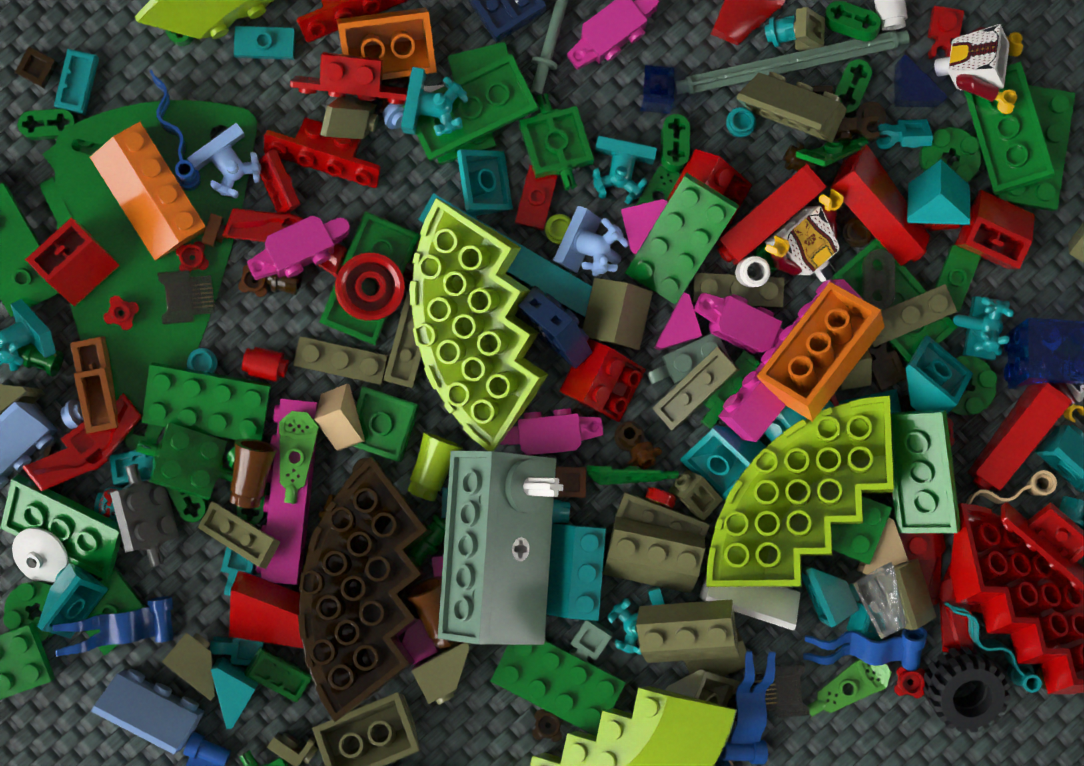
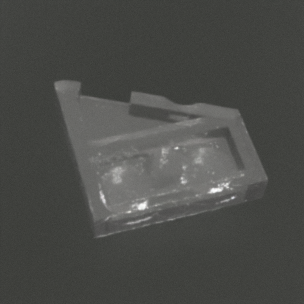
M892 562L881 566L853 583L881 639L906 627Z

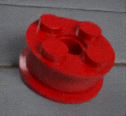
M363 253L351 258L341 267L335 281V293L339 304L349 315L360 320H378L390 315L397 309L404 295V278L399 267L390 258L378 253ZM366 278L375 280L378 285L377 292L372 296L366 295L362 291V282Z

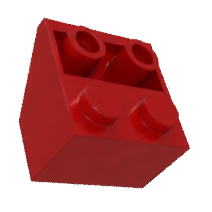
M695 149L666 201L669 202L685 174L692 175L739 205L721 233V236H723L746 198L752 184L721 156Z
M979 190L970 210V225H963L954 245L973 252L1006 269H1020L1033 241L1035 214L988 192Z
M72 217L25 259L49 285L73 306L81 302L120 266L91 234Z
M589 339L587 343L593 353L576 369L573 366L571 367L559 392L620 422L646 369L611 347Z

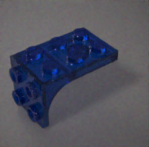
M1027 318L1006 334L1010 340L1007 344H1004V350L1008 352V363L1004 369L1005 381H1008L1009 389L1016 390L1021 386L1035 383L1084 384V321Z

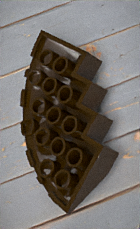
M373 457L369 458L348 478L333 501L331 500L325 509L326 512L313 532L308 546L309 551L306 556L304 570L301 573L299 587L300 615H298L300 639H302L306 657L304 659L307 668L310 670L319 698L334 722L349 713L415 663L397 637L420 620L416 611L403 594L427 575L409 550L433 531Z

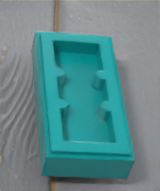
M235 26L234 57L295 60L296 30L295 28Z
M67 49L54 102L56 109H66L69 112L86 115L99 62L97 55Z
M136 450L110 455L113 485L129 484L125 467L133 464H138L142 481L150 479L153 470L152 456L136 452Z

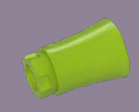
M423 432L420 451L410 477L412 481L407 491L417 497L435 501L438 491H441L449 473L451 451H461L463 447L438 435Z

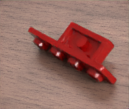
M321 0L322 8L298 17L297 22L306 42H311L337 31V19L377 14L407 0Z
M327 52L321 54L320 78L295 76L290 80V87L299 88L298 91L300 93L315 94L319 90L327 91L328 95L332 97H346V94L358 95V99L364 101H374L376 97L387 98V102L391 104H405L408 88L382 85L383 59Z
M306 117L295 138L266 130L264 134V153L277 150L281 159L328 173L331 176L344 178L363 186L377 188L381 167L377 164L355 158L362 139L322 136L320 133L323 123Z
M1005 502L1001 505V522L1009 532L1018 534L1031 551L1039 552L1046 558L1047 563L1055 571L1060 570L1067 576L1074 588L1084 591V568L1077 563L1084 556V530L1051 502L1029 520L1009 503Z

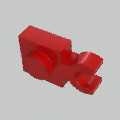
M934 6L932 8L927 38H933L936 41L929 49V59H933L936 56L937 49L944 50L945 57L950 56V42L960 37L964 10Z

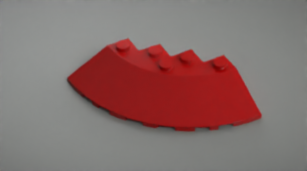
M958 504L961 530L958 533H954L950 568L956 603L980 604L988 634H1011L1017 664H1041L1048 694L1084 693V591L1074 588L1068 577L1060 570L1055 571L1047 563L1046 558L1039 552L1031 551L1018 534L1009 532L1003 526L1001 516L992 513V509L978 505Z

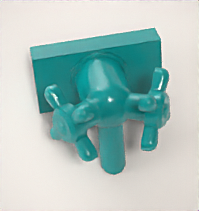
M412 67L401 123L403 133L415 135L420 115L439 118L441 124L434 126L437 136L452 133L456 129H462L461 117L452 120L450 113L453 108L452 103L457 97L464 103L468 101L467 92L463 90L461 85L452 82L449 77L443 79L444 86L448 89L444 94L424 91L426 82L425 69Z
M598 136L595 153L612 156L608 175L601 177L599 168L593 170V185L599 193V197L601 199L606 198L607 192L605 188L610 186L624 188L630 193L625 198L624 202L626 204H631L634 199L640 197L647 185V180L643 178L637 185L631 179L635 161L653 165L657 148Z
M974 296L972 297L969 316L960 314L954 316L953 322L956 326L967 328L962 356H974L979 359L993 361L996 355L1002 354L1000 345L1007 344L1010 340L1009 336L999 337L1003 330L1002 316L1003 314L1009 317L1014 315V311L1009 308V301Z
M22 299L10 304L16 323L0 331V367L3 363H7L11 371L18 370L20 365H23L24 360L19 357L17 349L30 343L45 358L55 354L56 350L49 328Z
M658 586L647 589L651 605L664 604L661 590ZM624 598L622 602L614 605L608 614L610 623L617 617L623 622L626 633L624 641L615 639V645L617 649H621L626 653L641 655L640 646L636 645L638 638L636 627L638 612L631 614L626 609L631 602L628 598Z

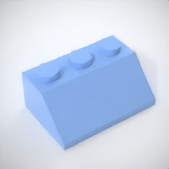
M14 402L0 415V489L9 482L7 477L13 471H20L23 469V466L31 462L30 456L37 449L41 451L50 445L54 440L52 435L58 431L35 404Z
M134 669L123 670L117 673L95 703L91 712L172 754H176L186 746L205 712L198 708L199 703L188 697H182L181 699L171 694L172 689L164 684L155 683L154 685L144 680L145 675Z

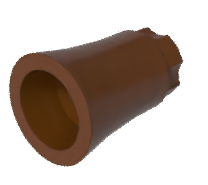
M238 439L235 441L234 470L230 488L232 491L231 503L238 507L249 509L260 506L269 471L278 450L276 446L253 439Z
M442 576L426 579L414 585L405 594V597L424 625L428 637L432 639L434 646L439 647V649L449 647L457 642L438 639Z

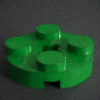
M949 127L937 130L933 133L932 145L922 146L920 149L919 165L921 170L926 171L941 159L947 164V159L943 158V153L947 154L949 151H953L957 161H954L949 167L964 181L968 182L976 175L981 164L979 141L976 137L959 128Z
M955 357L973 373L970 379L972 390L966 391L962 395L958 404L950 413L960 416L979 414L992 403L995 397L997 375L986 362L977 357Z
M32 581L22 583L15 588L5 602L4 625L12 630L33 622L41 641L55 635L39 629L37 626L41 616L32 618L29 607L35 606L36 603L40 604L39 610L43 611L49 589L53 584Z

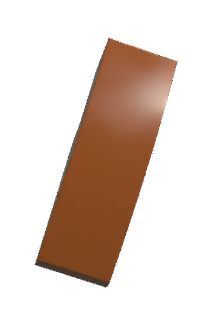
M105 336L70 343L76 369L74 378L86 433L117 428L116 397Z

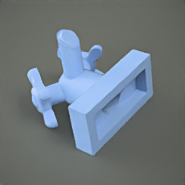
M237 123L187 158L193 164L195 170H200L209 162H213L224 177L221 184L212 180L210 184L212 189L223 196H231L234 199L238 198L239 193L232 189L234 182L243 175L253 174L254 183L260 182L261 164L257 154L250 152L251 162L242 163L232 149L234 144L245 137L244 132Z
M577 206L553 260L575 273H578L580 266L584 270L591 269L592 275L596 277L607 271L616 272L618 270V265L616 264L621 262V256L611 249L610 245L618 240L626 248L629 242L623 237L621 229L615 224H611L607 218L601 219L587 208ZM600 222L609 230L603 236L596 234ZM585 255L593 257V263L583 262Z

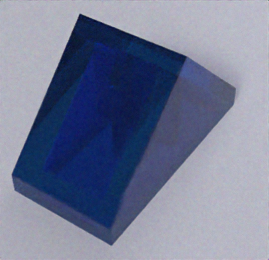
M906 54L894 65V107H937L948 97Z
M645 65L640 111L670 114L674 103V68Z

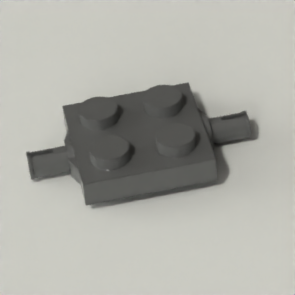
M138 464L126 466L129 485L125 486L122 490L110 492L125 553L138 549L147 550L150 567L162 565L164 563L159 546L168 540L179 537L168 491L164 486L142 481Z

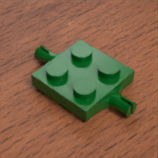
M543 93V98L542 94L536 97L541 112L534 117L519 120V127L535 178L553 174L561 175L565 190H570V186L572 190L577 187L572 171L576 168L592 165L594 158L577 106L566 109H552L548 94Z
M168 423L163 438L158 445L142 441L141 439L138 442L136 452L153 457V470L149 480L151 483L209 500L214 484L219 478L232 482L233 470L223 467L222 457L227 441Z

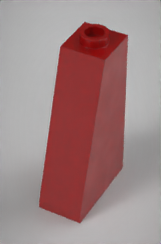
M866 144L861 150L853 153L843 161L831 188L843 195V202L901 266L910 260L915 262L926 253V246L930 236L921 223H907L906 200Z
M806 164L716 242L719 246L717 252L727 263L732 261L734 265H737L814 200L827 186Z
M1049 383L1028 385L967 472L974 477L972 482L982 490L1001 491L1073 400Z
M238 571L231 588L229 637L303 648L298 615H300V593L252 574Z

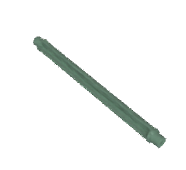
M907 30L900 32L889 31L878 34L872 41L853 39L820 48L687 76L684 80L674 82L677 95L683 93L694 94L751 81L758 72L767 76L769 72L783 74L896 49L899 45L909 43V34Z

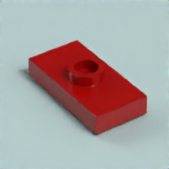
M277 150L268 151L259 159L261 164L260 176L276 212L281 214L291 213L300 205L292 186V179L286 172Z
M529 165L515 224L544 231L558 175L553 174L536 179L532 165Z

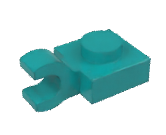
M927 119L897 120V125L886 123L878 125L879 134L888 135L885 138L876 140L879 149L891 148L897 142H900L901 147L910 148L932 145L933 134Z
M226 547L220 572L229 574L224 595L231 596V588L238 571L253 575L255 564Z
M214 636L213 640H211L210 651L212 654L231 655L230 664L248 666L260 647L264 648L265 642L233 638L231 640L227 637Z

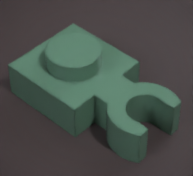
M585 620L571 641V645L577 649H572L569 652L587 662L588 656L597 660L611 639L613 632L594 620Z

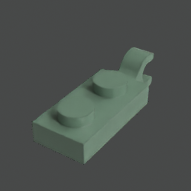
M709 334L662 356L665 365L647 373L651 385L671 376L674 384L680 382L716 347H720L728 355L721 338Z

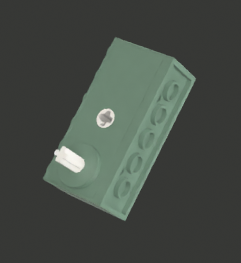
M451 451L438 639L472 644L544 645L554 497H558L559 491H563V485L559 484V478H555L556 458L495 451Z

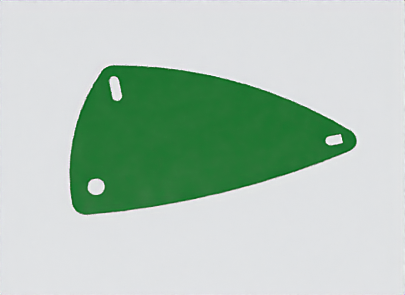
M170 100V105L163 116V120L178 127L183 134L186 142L184 160H188L189 156L211 141L210 132L215 126L223 125L229 128L237 123L244 132L245 137L234 144L232 149L242 163L251 162L250 152L254 150L257 121L249 110L207 101ZM161 101L124 106L81 120L59 133L56 140L55 153L56 209L62 198L72 218L77 220L120 265L76 306L70 303L80 341L105 336L116 401L124 393L141 415H143L149 365L152 362L188 369V356L191 352L198 349L213 307H193L214 306L234 238H224L222 243L217 242L215 248L205 245L204 255L205 259L209 261V266L206 270L196 269L192 270L189 274L182 273L179 269L181 262L179 256L176 255V249L155 261L90 159L92 155L75 151L71 144L73 140L80 139L103 146L113 136L141 122L175 176V166L180 161L178 156L180 139L161 127L156 113V109ZM209 162L198 170L201 176L200 185L195 190L183 191L205 226H207L211 213L223 217V225H226L232 209H242L249 174L243 175L234 182L232 189L238 191V198L234 199L231 196H223L212 189L210 184L212 180L221 184L224 176L213 162ZM119 219H121L125 225L124 231L120 235L114 236L113 234ZM57 222V230L65 223L58 224ZM204 233L187 242L184 246L194 244L196 241L202 242ZM191 255L190 260H194L195 256ZM211 283V285L191 286L196 284ZM210 287L212 288V289H208V290H196V291H192V289L210 288ZM212 292V294L192 295L194 293ZM120 296L123 301L129 303L136 302L138 304L139 311L135 314L131 329L123 330L120 325L114 323L107 324L104 321L103 316L110 308L109 301L111 297ZM212 296V298H206V299H195V300L192 299V298ZM213 301L211 303L193 304V302ZM120 310L118 314L120 316H123L124 311ZM148 424L145 436L133 434V427L124 438V441L131 451L136 450L140 439L155 445L163 427Z

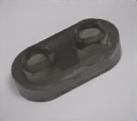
M877 249L870 252L863 260L862 298L881 310L888 308L895 298V260L888 251ZM874 261L881 262V271H876L873 268ZM874 291H879L882 294L880 301L873 299L872 294Z

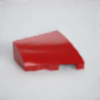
M724 0L711 35L739 45L775 11L782 8L786 0Z

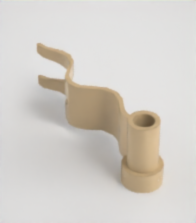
M1042 470L1035 473L1027 482L1026 487L1017 490L1010 498H1000L991 491L979 490L970 495L965 504H971L975 496H983L996 504H1004L1016 499L1023 491H1028L1033 496H1046L1056 489L1057 480L1051 472ZM1037 481L1041 484V489L1037 486Z

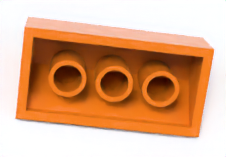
M141 122L113 136L90 156V159L155 261L205 232V224Z
M829 282L758 373L757 378L787 407L813 422L884 329L881 309Z

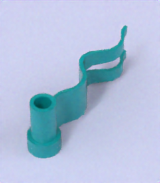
M944 602L954 613L968 617V634L980 648L985 651H1004L1006 661L1010 664L1007 669V675L1014 684L1022 686L1030 693L1037 692L1041 688L1042 681L1035 674L1030 664H1017V660L1011 650L996 639L979 640V623L977 619L963 607Z

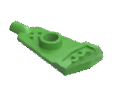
M291 411L279 421L280 484L286 488L284 503L296 504L298 489L304 487L319 430L318 424L307 412ZM294 451L298 452L301 457L300 461L296 464L292 463L289 459L290 454Z
M857 659L817 692V700L807 705L806 709L811 717L823 710L829 713L837 711L873 693L886 689L892 672L887 664L868 666L867 663ZM850 683L853 685V692L848 695L844 694L843 686Z

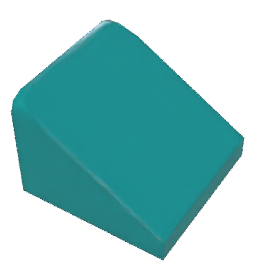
M856 602L859 610L850 616L847 630L857 631L867 638L882 641L891 614Z

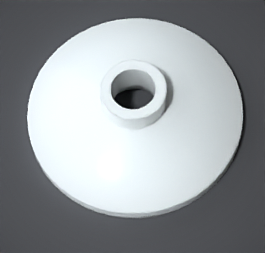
M39 527L27 528L21 531L14 539L12 546L14 560L19 569L34 581L55 582L57 574L69 563L68 554L63 543L57 536L46 529Z

